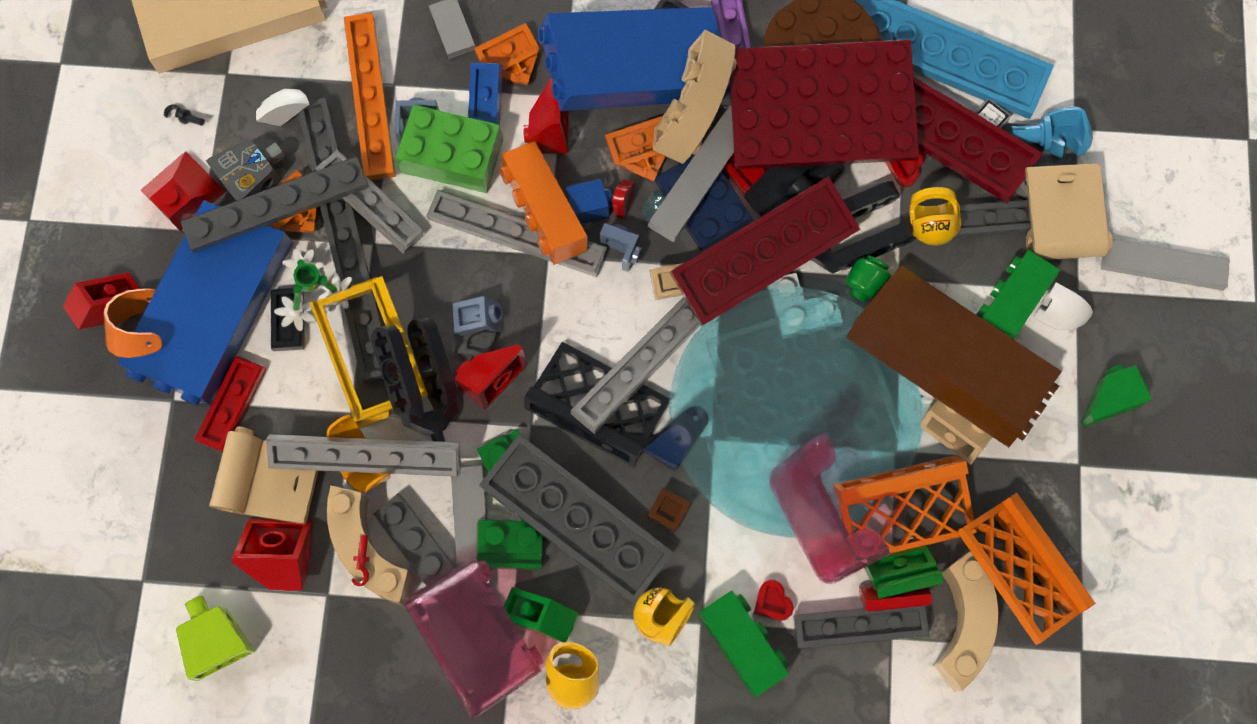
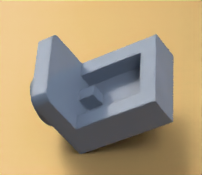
M604 223L600 232L601 245L625 253L622 259V270L628 272L631 264L637 265L641 256L642 247H639V235L631 233L628 228L622 225L613 224L611 226Z

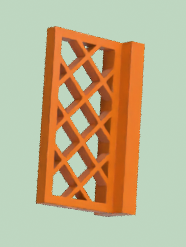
M954 455L833 484L834 494L839 503L850 561L855 563L868 558L960 537L957 531L961 528L952 529L946 523L955 509L964 513L966 525L974 520L966 474H969L966 460ZM958 480L959 492L953 501L939 494L947 482ZM937 485L934 490L929 486ZM925 488L931 492V495L922 509L909 502V499L916 489ZM906 492L903 497L898 495L900 493ZM893 495L900 502L891 516L877 508L884 497ZM937 497L950 504L940 520L927 513ZM874 500L872 505L866 501ZM961 500L963 508L958 506ZM862 503L869 510L858 524L850 519L848 506ZM906 504L919 512L909 528L896 520ZM874 512L888 519L878 535L865 528ZM924 516L936 522L937 525L931 535L922 537L915 530ZM893 524L907 531L901 541L895 544L884 540ZM852 525L857 527L854 533L852 530ZM972 529L971 532L975 534L977 530ZM862 531L875 538L869 550L857 553L855 542Z
M1015 493L957 531L1035 645L1042 643L1080 613L1096 604L1018 493ZM994 517L1004 531L994 528ZM972 529L985 533V545L977 541L971 532ZM994 537L1005 540V552L994 548ZM1013 544L1024 559L1013 555ZM994 557L1004 561V573L998 571L994 565ZM1013 564L1024 568V580L1013 576ZM1033 572L1044 587L1033 584ZM1013 585L1024 589V601L1016 597L1013 592ZM1033 592L1044 596V608L1033 605ZM1053 601L1063 615L1053 612ZM1033 614L1044 617L1043 632L1035 624Z

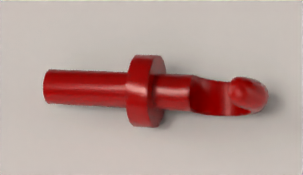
M360 534L358 556H353V561H357L356 569L361 570L364 576L360 583L352 578V583L358 587L365 585L369 580V571L365 567V562H370V557H366L369 535Z

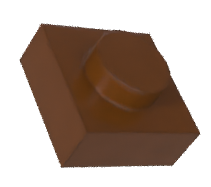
M662 488L647 517L676 533L691 503Z

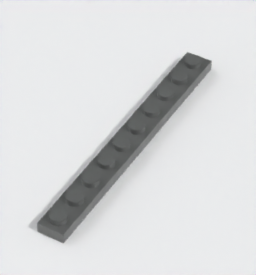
M325 97L309 101V105L298 113L312 173L336 150L339 151L328 102ZM343 198L321 205L335 271L339 274L341 282L347 277H352L353 281L348 287L350 289L355 284L371 279L354 208ZM373 292L347 300L349 308L345 309L361 380L364 384L383 379L371 342L373 330L382 327L377 303Z

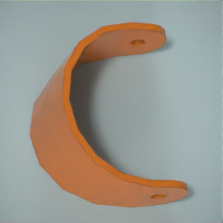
M155 289L125 291L114 296L106 304L104 310L105 343L108 351L115 356L125 358L141 357L161 349L162 339L155 333L127 332L117 328L119 324L128 318L145 312L150 302L147 298L153 297Z

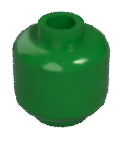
M867 255L866 259H857L845 278V284L852 289L849 295L863 303H866L867 299L872 300L891 278V274L887 271L889 266L870 255Z

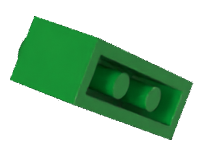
M1030 250L1022 258L1016 256L1006 270L1010 274L1006 282L998 281L990 293L994 297L993 301L989 306L983 304L976 315L1014 339L1060 269Z
M731 590L700 611L698 616L752 697L756 698L789 675L786 670L789 667V663L779 649L773 651L766 641L770 638V635L760 621L754 623L748 612L751 611V607L743 595L739 594L736 596Z

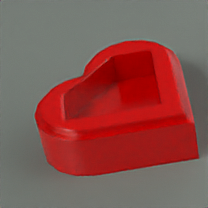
M919 150V158L916 161L885 163L899 185L910 187L916 183L919 177V169L924 162V156Z
M624 179L616 187L612 198L615 216L625 219L634 193V182Z
M776 580L765 581L759 589L753 614L775 621L787 620L794 611L792 601L784 596V588L780 582Z

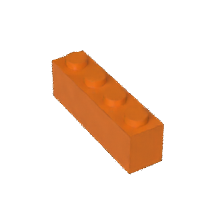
M533 141L502 153V167H499L500 175L505 184L510 183L516 206L518 208L523 207L526 213L524 215L529 230L531 232L536 231L539 237L537 240L542 254L544 256L548 255L553 265L587 252V234L536 142Z

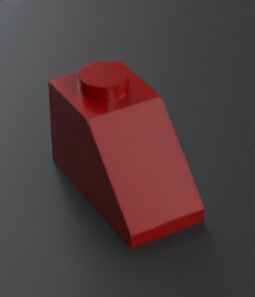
M129 272L76 282L63 308L78 330L104 324L106 304L114 296L125 291L140 288Z

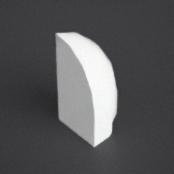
M282 89L262 102L261 106L256 110V121L282 126L307 107L309 101L301 90Z
M1056 282L1047 292L1034 318L1060 330H1074L1085 325L1092 317L1093 310L1081 296Z

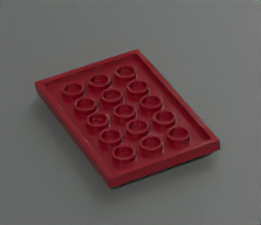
M911 39L735 48L734 59H736L737 65L730 75L734 169L918 160L919 147Z

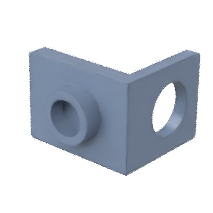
M418 97L409 100H396L395 136L399 145L405 130V119L409 118L412 106L417 105L439 110L436 100H425Z

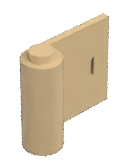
M1100 163L1027 167L1025 172L1031 229L1026 236V252L1030 250L1044 260L1106 256L1108 250L1112 249L1113 238L1107 228Z
M236 427L235 431H229L209 507L230 513L306 525L318 470L268 468L266 440L254 436V430L244 427Z

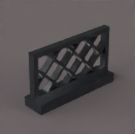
M561 342L535 385L531 386L526 393L524 409L634 467L640 458L642 449L668 408L671 399L642 385L624 404L635 403L638 417L622 420L618 410L615 413L617 422L604 424L595 434L592 433L571 415L573 406L569 397L587 394L596 385H588L585 372L597 370L603 373L604 377L612 368ZM564 353L576 359L577 368L561 371L559 360ZM580 374L584 387L567 391L564 377ZM559 379L563 392L551 395L541 389L545 382ZM652 399L661 405L657 412L644 415L639 401ZM651 420L649 426L647 427L646 421ZM641 423L644 434L638 442L627 436L624 426Z

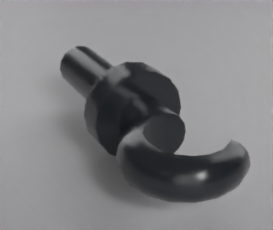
M171 104L164 110V117L168 118L169 112L175 109V117L182 124L191 122L203 126L205 123L204 119L191 115V112L187 109L181 110L180 106L176 104Z

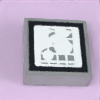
M989 99L975 112L1001 129L1012 116Z

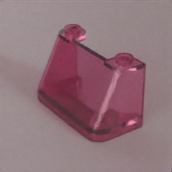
M826 432L808 441L773 468L769 476V485L815 575L825 584H835L882 561L891 553L878 532L872 529H863L850 535L821 481L820 474L833 465L836 455Z
M475 556L407 596L404 600L407 611L472 720L488 711L541 673L542 669L539 665L544 663L536 646L533 645L529 648L524 642L489 581L494 575L484 559L478 562Z

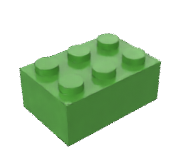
M413 105L395 159L403 174L487 193L503 142L501 128L498 124Z

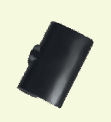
M843 164L769 168L745 192L744 198L758 215L762 217L828 176L832 183L835 184L846 173V169Z

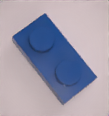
M471 63L468 118L500 125L503 65L498 63Z

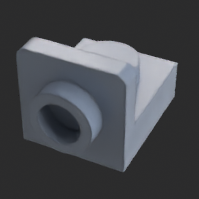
M485 296L453 303L454 333L462 336L484 330L495 331L496 333L502 332L503 311L500 303Z

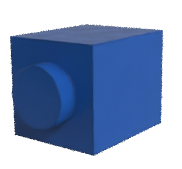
M601 179L566 187L567 200L580 224L609 218L612 196L609 188L604 189Z

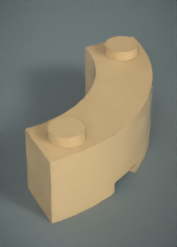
M704 30L690 46L681 79L686 84L681 92L680 99L672 100L667 111L654 127V151L684 164L691 154L695 155L700 149L702 139L722 102L730 75L737 65V61L734 59V44Z
M330 485L327 502V523L333 547L347 571L360 583L364 577L363 572L356 569L357 561H353V556H358L360 534L369 535L366 557H370V562H365V567L369 571V580L363 586L383 599L406 607L414 575L410 571L386 561L374 547L367 525L369 499L362 492Z
M971 551L964 554L942 572L954 597L955 607L958 612L957 627L947 650L933 666L954 692L964 690L981 672L993 649L998 627V603L994 584Z

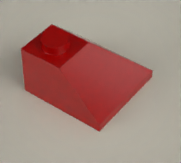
M551 77L529 112V125H524L523 129L524 142L530 143L535 141L542 154L568 153L569 110L560 111L558 100L553 97V81Z
M186 151L140 190L180 232L183 230L181 222L195 217L203 200L213 204L226 193Z
M517 344L476 355L471 361L466 360L456 371L457 376L454 379L458 387L486 410L528 366L523 348Z
M248 519L233 553L232 563L269 590L302 591L310 566L312 520H307L305 525L274 519Z

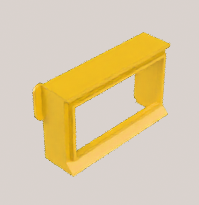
M383 276L355 284L345 291L309 302L354 421L360 428L387 419L389 411L393 410L389 400L362 410L325 313V308L373 292L385 326L394 325L402 334L422 399L428 395Z

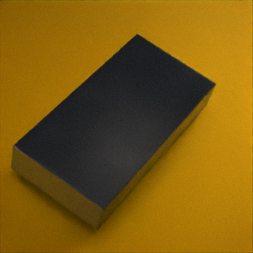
M294 288L270 290L271 349L273 351L304 349V320L303 329L299 331L295 327L294 321L289 326L282 327L281 323L285 316H279L274 313L277 308L285 307L282 303V297H287L292 302L294 301Z

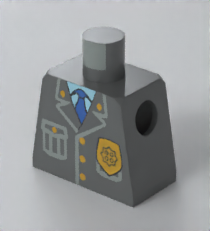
M245 140L205 161L235 201L275 187L280 182V178L272 166L286 156L276 142L260 152L252 140Z

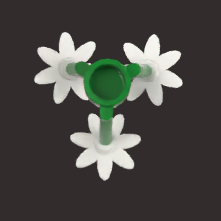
M294 248V260L282 261L284 266L292 269L287 273L285 279H294L296 283L293 289L294 301L292 302L289 298L282 297V303L285 307L277 308L274 311L276 315L285 316L281 323L282 327H287L294 321L297 330L301 331L303 329V320L311 323L315 322V318L307 313L312 310L310 303L303 304V292H313L321 286L327 292L320 295L319 300L349 289L348 287L353 281L352 277H347L341 282L339 274L334 273L331 283L326 276H322L319 273L318 269L323 266V263L318 261L311 262L314 256L312 249L303 257L300 251ZM348 301L339 303L344 309L349 308ZM337 304L328 307V310L330 312L334 311Z

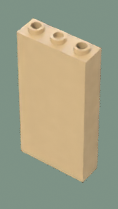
M132 0L149 61L158 73L325 21L322 9L328 8L325 0Z

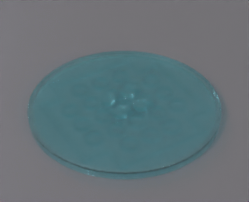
M803 287L768 289L757 292L701 326L691 338L678 362L671 385L669 398L670 428L674 425H681L690 431L692 441L680 461L681 465L699 493L722 514L752 530L780 537L807 538L838 532L844 529L838 499L834 494L833 484L912 466L921 437V395L917 385L846 338L864 308L843 297L817 289ZM676 436V439L681 441V436ZM891 496L884 497V499L882 500L877 509H879ZM870 500V501H866V502H868L869 504L872 505V503L874 502V500ZM862 503L848 506L850 519L857 523L863 519L869 510Z

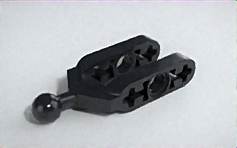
M887 181L843 199L854 219L893 203L900 197V194L894 182ZM909 220L850 244L834 253L830 248L811 259V261L833 274L840 270L852 268L854 262L859 258L866 259L867 255L876 258L905 246L917 238L913 235V226Z
M424 317L412 320L407 328L413 354L428 393L427 397L434 409L425 413L422 396L400 330L394 325L374 329L371 342L394 412L401 417L403 426L427 436L430 435L432 441L446 442L443 431L458 411L455 401L458 392L436 323L431 318ZM430 357H431V359H432V361H433V368H432V366H431V364H430V359H429Z

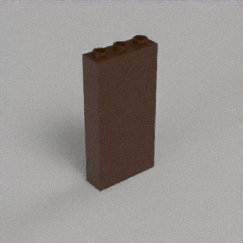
M900 265L858 316L846 337L1008 448L1017 438L1022 441L1025 439L1034 426L1029 420L1031 418L1035 421L1038 419L1047 406L1042 402L1043 399L1049 401L1060 386L1055 381L1062 372L1061 370L902 265Z

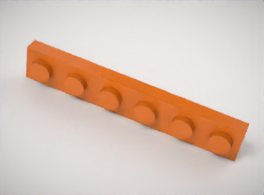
M372 12L345 16L344 25L363 172L371 181L396 177L375 18Z

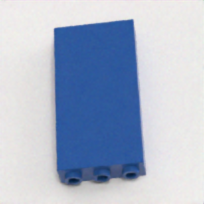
M712 7L548 13L542 25L538 28V40L543 45L546 54L545 67L551 74L553 81L552 93L554 99L558 100L560 111L671 104L673 99H680L681 92L686 84L681 79L690 46L704 30L719 37L721 35ZM730 79L722 100L730 93Z
M203 200L195 216L217 209L220 206ZM265 226L196 253L190 249L185 235L134 331L137 333L150 332L157 334L162 339V347L159 351L146 356L134 358L120 357L117 364L127 370L125 376L139 383H143L145 379L154 382L152 387L169 395L172 390L181 393L180 398L195 406H198L200 402L211 406L235 355H237L283 264L282 261L285 260L293 244L288 235L279 229Z

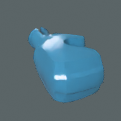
M1068 107L1049 112L1048 115L1041 117L1038 125L1011 126V135L1026 144L1039 143L1043 152H1050L1060 159L1063 158L1065 147L1073 151L1077 156L1085 155L1093 141L1090 122L1085 111L1080 107Z

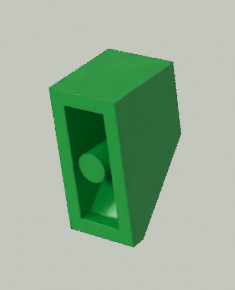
M1121 364L1104 372L1106 376L1096 384L1081 421L1084 428L1141 408L1152 400L1136 365L1124 369Z
M511 587L499 618L563 643L567 642L573 630L578 612L552 599Z

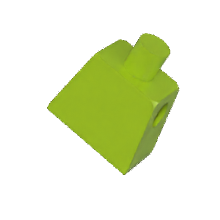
M204 596L195 597L184 604L191 620L176 627V633L188 680L200 681L255 652L254 647L226 608L217 606L209 610Z

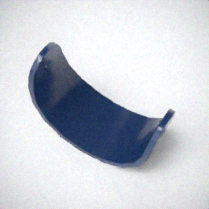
M690 407L654 437L642 451L676 471L708 424V414L701 407ZM697 416L699 420L694 421L693 417Z

